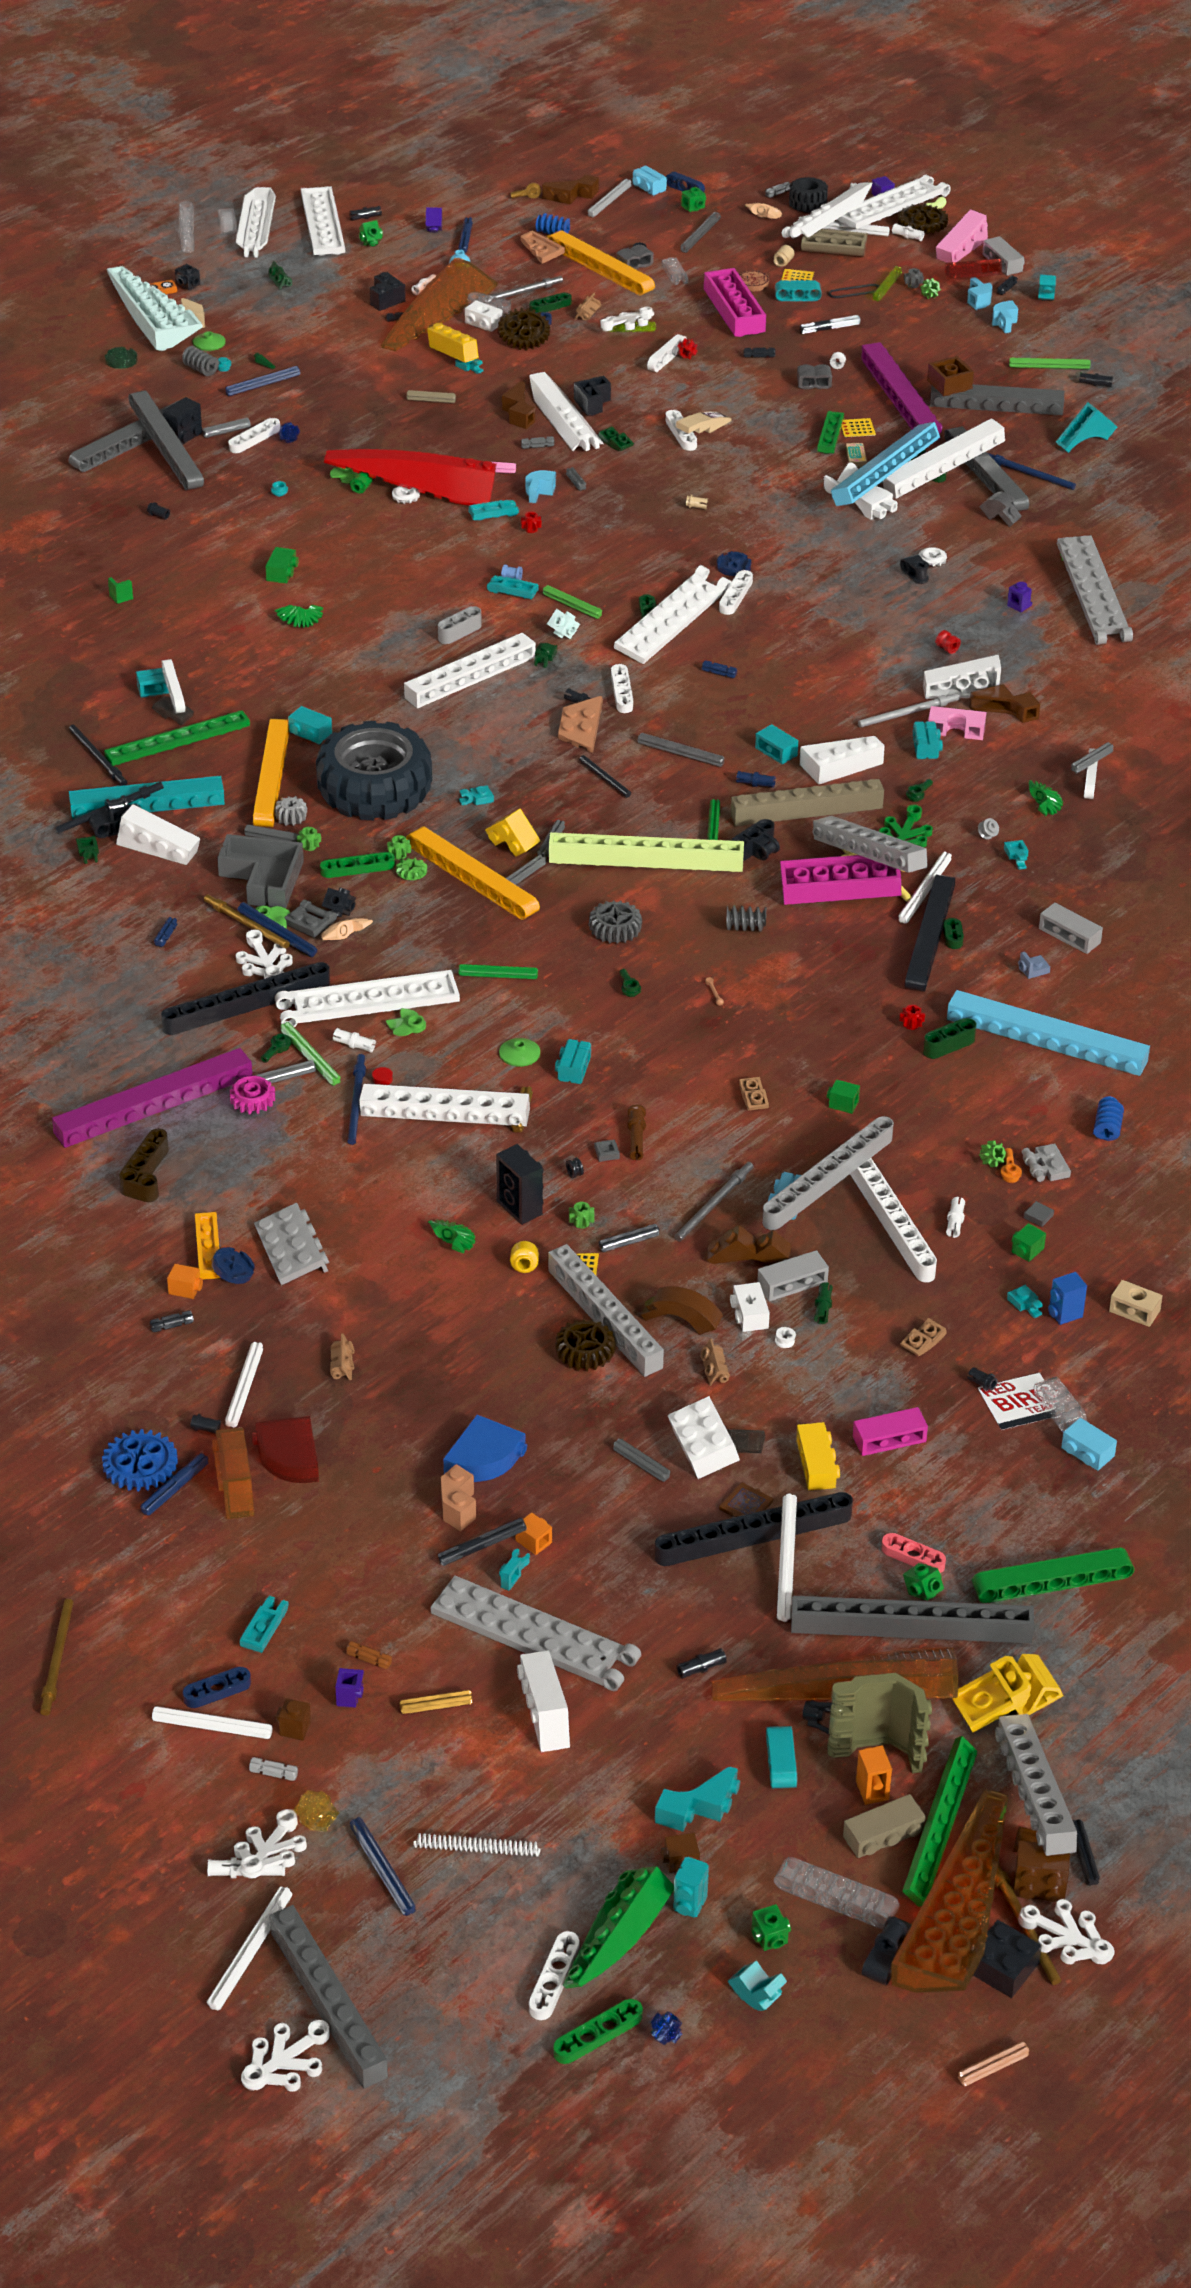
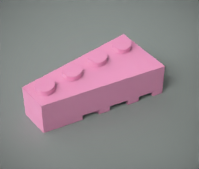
M970 210L936 246L937 259L953 265L983 244V241L988 239L986 215Z

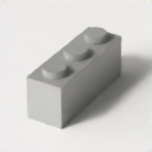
M1000 236L983 241L982 254L1006 276L1023 272L1024 257Z
M1053 903L1040 915V930L1086 954L1101 943L1103 927L1057 903Z
M816 1250L758 1269L757 1282H760L763 1294L768 1301H773L819 1286L822 1282H828L829 1266Z

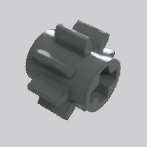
M912 268L909 269L908 273H904V281L908 287L918 288L919 283H923L924 276L922 272L920 273L919 269Z

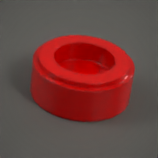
M386 1067L376 1068L372 1072V1081L376 1085H389L393 1081V1072Z

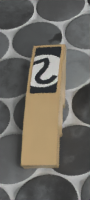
M700 412L676 421V428L688 434L693 431L697 433L703 431L711 433L729 423L731 418L720 412Z

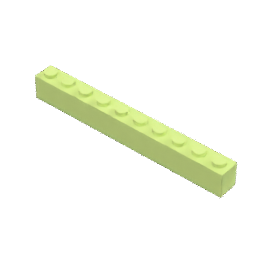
M550 832L549 863L743 872L744 841Z

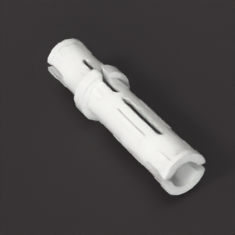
M231 1857V1860L208 1859V1876H231V1878L242 1876L239 1870L241 1860H237L236 1857ZM278 1864L266 1868L259 1876H285V1867Z

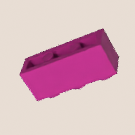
M918 1407L854 1421L853 1439L861 1455L865 1456L924 1443L927 1441L928 1425Z

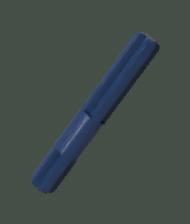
M471 217L464 218L458 247L459 250H463L465 253L468 249L473 224Z
M203 1453L198 1454L141 1504V1512L146 1516L151 1515L208 1465V1457Z

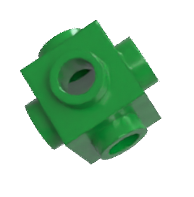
M698 187L682 191L681 206L687 211L692 212L705 208L706 195Z
M377 220L362 223L359 227V237L363 241L364 246L369 245L373 247L378 245L383 237V232L379 228Z
M918 1563L902 1574L909 1595L928 1601L944 1589L942 1575L938 1568Z
M777 1904L753 1911L752 1935L755 1942H759L764 1951L772 1948L778 1949L788 1944V1933L791 1932V1926L788 1918L782 1916Z

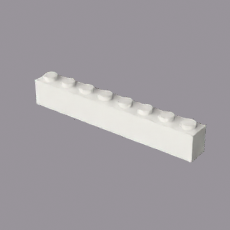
M992 418L904 464L883 480L884 489L893 493L895 498L912 491L1004 442V427Z

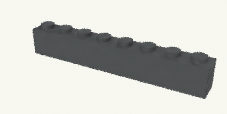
M973 385V389L966 390L965 392L943 396L932 386L930 407L1063 415L1065 390Z
M294 1905L270 1914L273 1938L322 2020L329 2025L331 2035L363 2088L365 2089L387 2079V2058Z

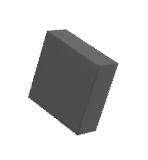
M615 1139L594 1143V1149L599 1162L620 1159V1152Z
M1037 1201L1024 1213L1025 1219L1041 1227L1054 1216L1053 1209Z

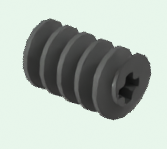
M189 346L184 350L182 357L184 365L205 376H211L217 371L219 360L216 357L194 346Z
M735 905L732 906L731 911H729L727 906V930H730L732 925H734L735 930L738 931L740 925H742L743 931H746L748 926H750L751 931H754L755 927L758 926L759 932H762L763 927H766L767 907H764L763 912H760L759 907H756L753 912L751 906H749L745 912L743 906L740 907L739 911L736 910Z

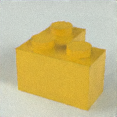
M521 809L499 819L485 829L489 839L495 846L506 841L515 857L528 851L541 841Z

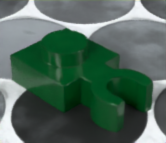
M540 643L535 652L534 666L543 663L544 668H547L548 661H553L557 653V645Z
M96 837L76 839L79 856H83L84 864H88V859H94L95 863H97L99 850Z

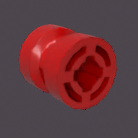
M943 630L937 635L935 643L941 649L944 648L949 654H954L959 649L961 640L956 636H952L947 630Z

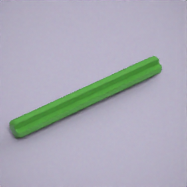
M1010 358L1009 360L1011 368L1090 369L1091 364L1088 359Z
M291 1023L281 1024V1032L291 1038V1042L308 1060H313L316 1069L333 1086L339 1084L341 1076Z

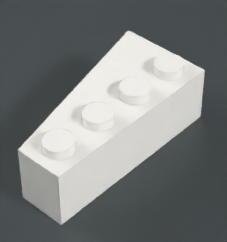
M132 805L121 817L116 845L187 865L198 851L200 838Z

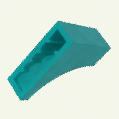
M1087 402L1057 439L1056 443L1069 453L1078 443L1085 439L1102 437L1108 440L1117 429V426Z

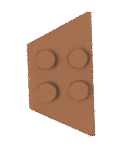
M602 696L563 707L558 731L560 740L570 742L576 747L581 745L586 747L588 752L593 753L603 704Z

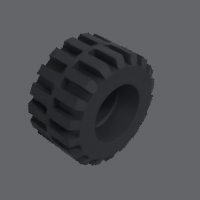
M802 177L790 183L789 205L793 209L811 213L813 210L821 208V205L827 204L828 185L823 180Z

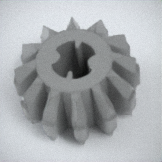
M288 796V798H281L280 801L276 802L275 816L279 823H285V826L289 824L294 826V824H301V821L306 820L307 806L303 799H297L296 796L293 798Z

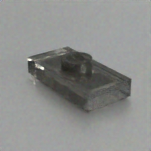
M726 1429L735 1445L737 1453H762L766 1436L764 1430Z

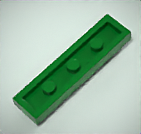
M827 412L817 452L834 454L844 420V413Z

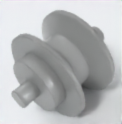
M988 818L979 823L978 832L982 838L991 839L999 833V826L994 819Z

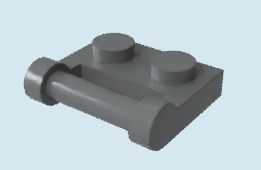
M303 900L298 908L284 918L287 926L309 936L316 937L336 921L337 914L333 911H325L316 907L308 900ZM307 912H311V913H313V914H315V915H317V916L322 917L323 919H320V918L315 917V916H313V915H311V914H308Z

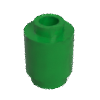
M362 471L357 473L350 482L351 489L355 493H364L371 485L372 477H369V473Z

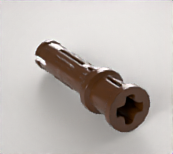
M636 1104L628 1108L627 1114L630 1120L627 1126L631 1131L630 1158L636 1160V1154H638V1160H641L644 1156L643 1131L646 1128V1121L644 1120L646 1109L644 1106Z

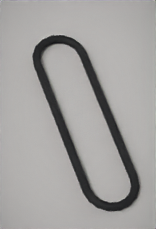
M866 284L830 290L828 294L832 298L871 294L881 291V286L878 284ZM869 286L879 288L875 291L840 296L831 295V292Z

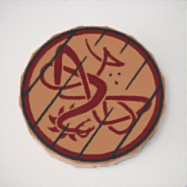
M752 270L740 274V277L752 292L761 291L763 287L767 288L769 285V277L763 272Z

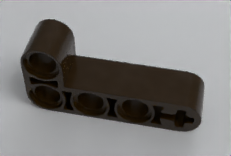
M157 1128L151 1130L120 1171L119 1180L122 1195L143 1202H153L158 1199V1181L153 1172L169 1151L168 1136L164 1129Z

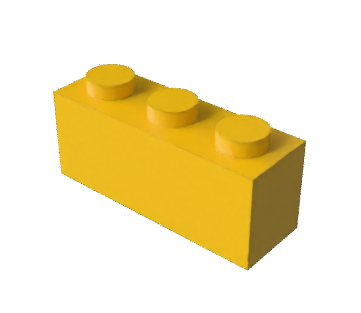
M824 1422L797 1425L796 1442L808 1491L836 1488V1479L840 1478L839 1465L834 1463L836 1461L835 1449L830 1447L832 1444L830 1431H826Z

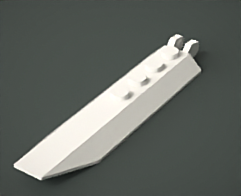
M859 183L829 203L821 205V208L813 210L810 215L804 216L802 220L794 222L793 226L783 228V237L791 236L795 238L800 234L810 237L861 204L872 183Z
M255 187L244 197L236 243L244 249V257L249 256V250L253 251L254 257H258L259 250L268 242L276 198L272 188Z
M545 372L529 375L534 402L572 451L578 445L582 446L585 451H588L590 444L595 449L599 448V443L603 444L602 440L566 394Z

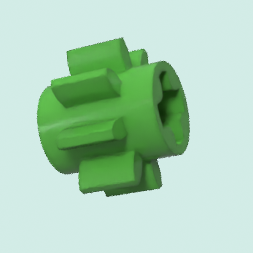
M934 278L924 280V285L920 287L922 295L926 296L927 299L937 297V292L941 290L939 282L935 281Z
M305 827L302 831H299L297 842L303 843L304 850L312 851L319 847L321 834L317 833V829L313 827Z
M394 836L392 842H387V848L390 853L394 854L395 859H404L407 853H411L410 840H406L404 836Z
M995 1140L988 1141L985 1145H981L982 1149L979 1156L983 1164L997 1167L998 1163H1004L1003 1159L1006 1152L1002 1147V1143L996 1144Z
M586 1202L576 1203L574 1208H569V1223L574 1222V1226L577 1228L588 1227L590 1222L594 1223V1207L590 1208Z

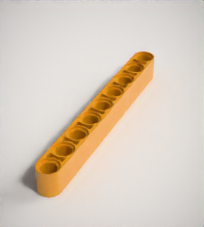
M562 230L547 236L549 240L565 247V253L562 255L641 296L655 288V283L651 277Z
M270 719L253 813L254 826H274L275 806L279 797L289 738L288 719Z
M420 827L406 836V840H410L412 850L517 918L524 920L540 909L539 903L534 896L428 828Z

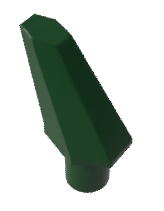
M259 353L254 354L257 364L275 369V365L265 356Z

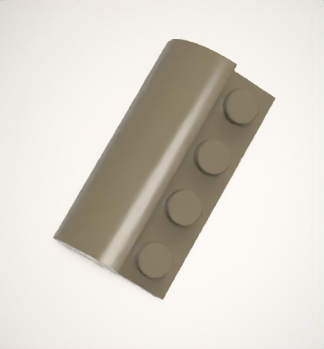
M821 229L810 237H806L803 234L801 250L864 257L867 233Z

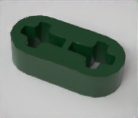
M956 918L946 919L943 929L945 944L948 948L959 949L963 946L964 939L962 923Z

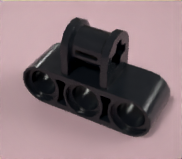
M121 795L120 798L113 800L106 799V811L92 815L89 819V825L98 838L117 835L121 817L132 805L139 808L141 806L139 804L128 805L125 795Z
M762 819L732 838V841H744L743 861L751 856H755L760 860H766L770 854L777 853L780 850L779 842L774 838L775 824L772 820Z
M895 1916L887 1918L883 1932L877 1935L874 1947L863 1965L862 1975L887 1986L913 1943L917 1933V1926Z

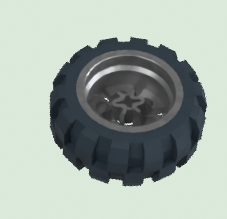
M363 721V724L360 725L352 723L344 726L339 733L333 732L326 738L316 758L317 785L322 797L332 809L337 808L340 814L350 818L353 815L360 817L361 820L374 821V818H384V820L397 818L399 813L404 812L407 814L416 809L418 803L423 802L431 788L432 760L427 745L422 738H419L415 731L408 727L405 729L400 728V725L397 723Z

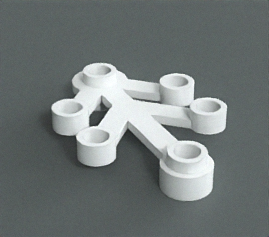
M642 307L639 309L640 312H623L619 316H609L606 319L600 320L601 328H603V331H611L613 326L625 323L626 330L635 329L634 322L636 319H638L639 326L648 325V319H651V316L654 315V311H652V307Z
M250 930L246 934L247 943L256 950L259 957L244 951L236 954V962L244 964L242 971L245 976L257 974L264 976L265 979L284 973L283 969L291 966L293 963L292 955L284 954L286 949L276 943L273 950L267 955L261 944L263 939L262 932L259 930ZM281 955L279 963L273 965L276 958ZM251 963L264 966L265 969H264V968H260V967H255V966H254L253 964H251Z
M286 1809L277 1814L278 1827L266 1842L262 1838L259 1827H250L246 1830L247 1841L254 1844L258 1853L251 1855L247 1842L235 1844V1856L242 1859L239 1867L242 1876L256 1878L266 1868L278 1864L282 1867H291L295 1864L294 1853L286 1850L304 1851L307 1848L306 1838L298 1835L290 1840L278 1843L286 1832L294 1831L298 1824L297 1814L294 1810ZM281 1852V1853H280L279 1855H277V1856L267 1858V1857L270 1856V1855H273V1854H276V1853Z
M1065 1899L1059 1900L1055 1907V1913L1060 1916L1064 1926L1041 1916L1038 1908L1033 1905H1028L1021 1909L1018 1922L1023 1928L1034 1929L1040 1926L1060 1936L1052 1938L1047 1934L1041 1935L1038 1939V1943L1042 1945L1041 1952L1047 1953L1052 1949L1064 1947L1060 1957L1066 1964H1073L1075 1961L1089 1958L1097 1964H1105L1113 1958L1114 1948L1108 1941L1101 1939L1094 1926L1096 1918L1092 1912L1083 1911L1078 1920L1079 1925L1085 1928L1088 1939L1081 1935L1070 1914L1072 1905ZM1073 1945H1079V1946L1083 1947L1084 1949L1076 1950V1949H1075L1074 1947H1072V1946H1073Z
M323 2020L313 2021L308 2027V2035L284 2050L285 2042L290 2037V2028L285 2023L277 2024L274 2027L275 2041L271 2060L262 2065L263 2056L269 2051L268 2041L265 2038L255 2039L252 2043V2064L248 2065L242 2072V2084L250 2090L261 2089L266 2084L285 2085L288 2091L298 2090L301 2086V2081L297 2073L291 2072L283 2075L272 2072L277 2069L306 2071L311 2077L320 2075L322 2072V2062L318 2058L307 2060L294 2059V2057L313 2044H324L330 2036L329 2025ZM279 2031L286 2032L285 2034H278ZM259 2045L265 2046L262 2049L256 2048ZM313 2065L318 2066L316 2069H311L310 2067ZM291 2080L297 2081L294 2084L288 2083Z

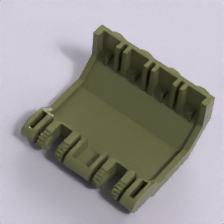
M897 1673L856 1676L852 1681L835 1683L832 1687L831 1702L833 1703L830 1712L828 1755L831 1757L850 1756L857 1747L892 1744L908 1755L912 1774L922 1773L923 1762H927L925 1747L929 1744L926 1732L930 1731L928 1715L932 1714L930 1699L926 1700L924 1689Z

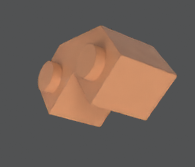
M457 1464L441 1476V1500L443 1521L461 1532L476 1519V1499L471 1497L474 1494V1475Z

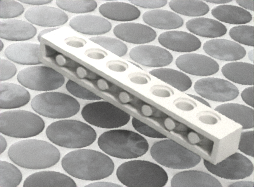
M520 633L405 682L404 698L416 708L422 707L535 658V642L524 633Z
M364 1084L360 1096L361 1116L498 1125H519L521 1123L522 1126H527L530 1102L529 1094Z

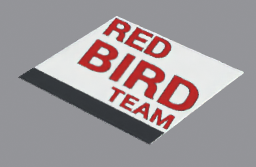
M1040 1373L999 1382L994 1390L986 1391L983 1389V1386L978 1387L1001 1430L1064 1415Z

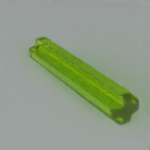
M634 322L635 329L626 330L625 323L613 326L609 332L656 331V323L648 322L646 326H639L638 322Z

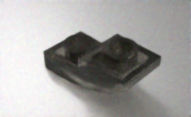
M163 696L152 706V709L165 719L171 717L181 726L194 714V711L186 705L185 712L176 714L171 698Z

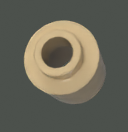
M783 245L774 255V263L779 267L786 266L794 257V250L788 245Z

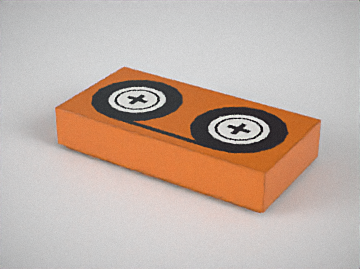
M173 280L150 284V287H155L164 294L177 292V286Z

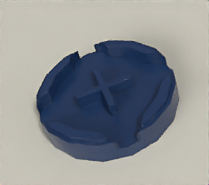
M727 552V555L723 556L721 554L717 558L716 568L724 575L736 576L739 571L751 570V559H748V556L741 552Z
M224 1247L217 1250L211 1263L214 1272L220 1278L235 1284H244L251 1279L255 1265L246 1253L234 1251L235 1248Z

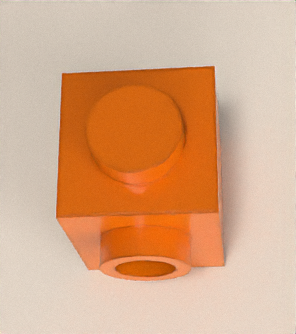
M174 1264L167 1278L168 1293L171 1295L194 1299L197 1291L202 1289L203 1279L200 1278L199 1268Z
M530 1513L523 1518L527 1530L517 1534L516 1541L537 1555L552 1543V1526L547 1524L543 1518Z

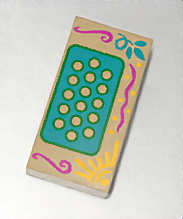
M846 443L848 462H852L857 467L864 466L867 460L863 443Z

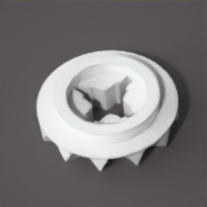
M399 486L392 492L393 499L397 500L398 503L411 504L412 501L415 502L420 498V492L414 487L407 489Z
M926 548L919 553L921 558L933 567L936 565L941 566L947 560V554L938 548Z

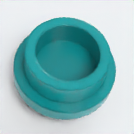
M226 357L219 358L217 370L221 372L230 370L231 360Z
M276 481L272 484V494L283 496L288 492L285 482Z

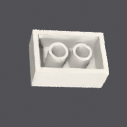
M709 1396L668 1415L673 1431L698 1479L740 1460L735 1445Z

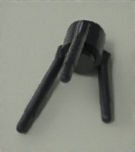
M806 1700L802 1718L803 1720H808L807 1726L815 1727L829 1734V1728L819 1724L818 1721H823L825 1713L831 1712L833 1702Z

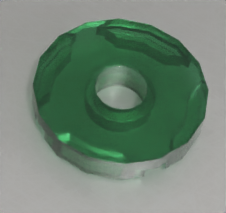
M115 347L107 351L108 354H105L106 364L115 369L132 367L138 361L137 352L132 348L127 350L126 347Z

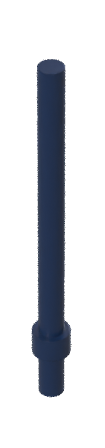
M988 453L999 466L1003 465L1072 490L1076 487V483L1004 459V456Z
M363 1054L357 1055L356 1065L353 1070L355 1079L347 1141L350 1145L356 1143L360 1096L363 1077L366 1074V1066L364 1065L365 1055Z

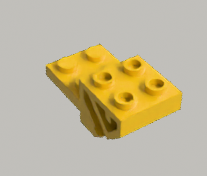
M1022 1654L1018 1662L1012 1656H1004L989 1664L992 1669L990 1672L950 1693L953 1702L972 1733L1015 1710L1017 1715H1031L1063 1697L1060 1687L1039 1655Z

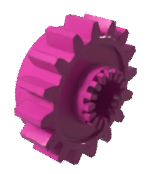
M259 1076L243 1077L233 1084L232 1089H230V1103L234 1104V1109L240 1108L241 1113L246 1110L248 1114H251L252 1111L259 1114L261 1109L267 1111V1106L272 1107L273 1102L276 1100L275 1087L271 1086L270 1081L268 1082L265 1078Z

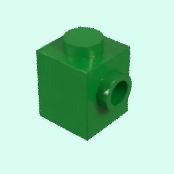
M836 1079L833 1087H829L827 1092L829 1108L853 1114L859 1102L860 1085Z
M1028 1223L1020 1231L1014 1233L1011 1240L1012 1253L1030 1262L1044 1249L1046 1232Z

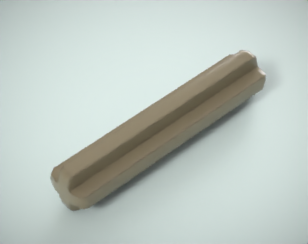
M409 390L407 392V400L455 403L456 395L454 393Z

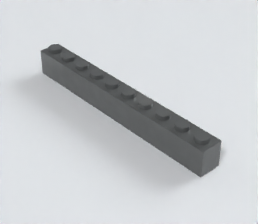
M793 1596L791 1633L1032 1643L1035 1625L1034 1606Z

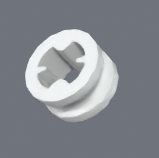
M835 352L830 359V365L835 369H841L846 361L845 355L841 352Z
M789 1327L779 1328L776 1331L775 1343L781 1348L793 1346L796 1336L795 1331Z

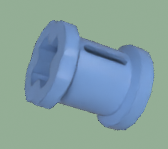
M504 565L501 577L521 580L522 567L513 568Z

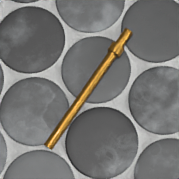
M209 894L204 897V901L212 905L216 911L224 912L247 927L261 931L264 937L285 949L289 947V941L227 906V903L223 900L215 899Z
M71 1599L64 1600L47 1683L43 1687L41 1694L43 1701L40 1713L44 1716L50 1714L52 1702L55 1701L57 1695L56 1683L74 1603Z
M990 1857L986 1863L993 1874V1881L996 1887L1002 1890L1018 1920L1022 1906L1010 1886L1011 1880L1007 1873L1002 1871L996 1858ZM1021 1926L1027 1937L1038 1942L1039 1937L1034 1929H1026ZM1041 1952L1040 1963L1052 1985L1059 1984L1061 1978L1047 1953Z

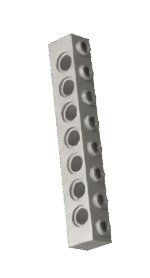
M834 816L813 821L815 840L908 873L927 868V848Z
M567 1244L548 1252V1271L595 1323L601 1321L603 1326L606 1325L610 1331H613L616 1346L645 1377L663 1369L664 1349Z
M1029 1715L999 1717V1727L995 1728L996 1740L1001 1742L1002 1755L1007 1757V1768L1009 1771H1012L1014 1785H1018L1019 1798L1024 1800L1025 1813L1030 1815L1031 1828L1036 1830L1038 1845H1042L1046 1856L1075 1853L1077 1830Z

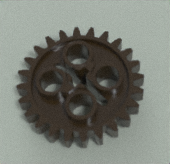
M918 203L917 206L912 204L911 207L906 206V208H902L899 211L898 224L905 227L911 226L913 229L924 231L927 235L929 232L935 234V231L940 232V230H944V227H947L948 214H946V211H942V208L937 209L938 206L932 207V204L929 206L926 203L923 205Z
M514 308V312L509 310L508 314L504 313L503 317H500L498 333L499 337L502 338V342L507 341V345L513 344V348L519 346V350L522 347L525 350H528V347L534 349V346L540 347V343L545 344V340L548 341L550 324L549 320H546V316H541V312L536 314L535 309L531 312L529 308L526 311L523 308H520V311Z

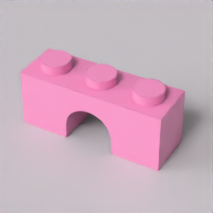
M931 706L929 721H935L937 729L941 731V736H946L948 730L957 728L964 731V738L983 740L986 712Z

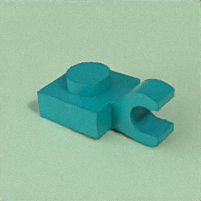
M458 359L455 360L456 367L465 371L472 370L476 374L483 372V369L479 367V365L483 364L481 360L474 359L466 363Z
M488 785L470 788V791L467 789L459 791L460 795L464 797L459 799L461 805L473 802L475 805L494 802V795Z
M1024 841L1004 842V850L1009 859H1016V865L1019 870L1026 869L1025 861H1027L1029 850Z
M1026 1285L1008 1292L1007 1299L1019 1311L1026 1309L1033 1318L1042 1315L1038 1308L1043 1307V1304L1038 1300V1296Z
M518 1548L512 1552V1558L507 1564H503L499 1572L501 1588L509 1591L521 1576V1570L530 1563L529 1553L525 1557L519 1558Z

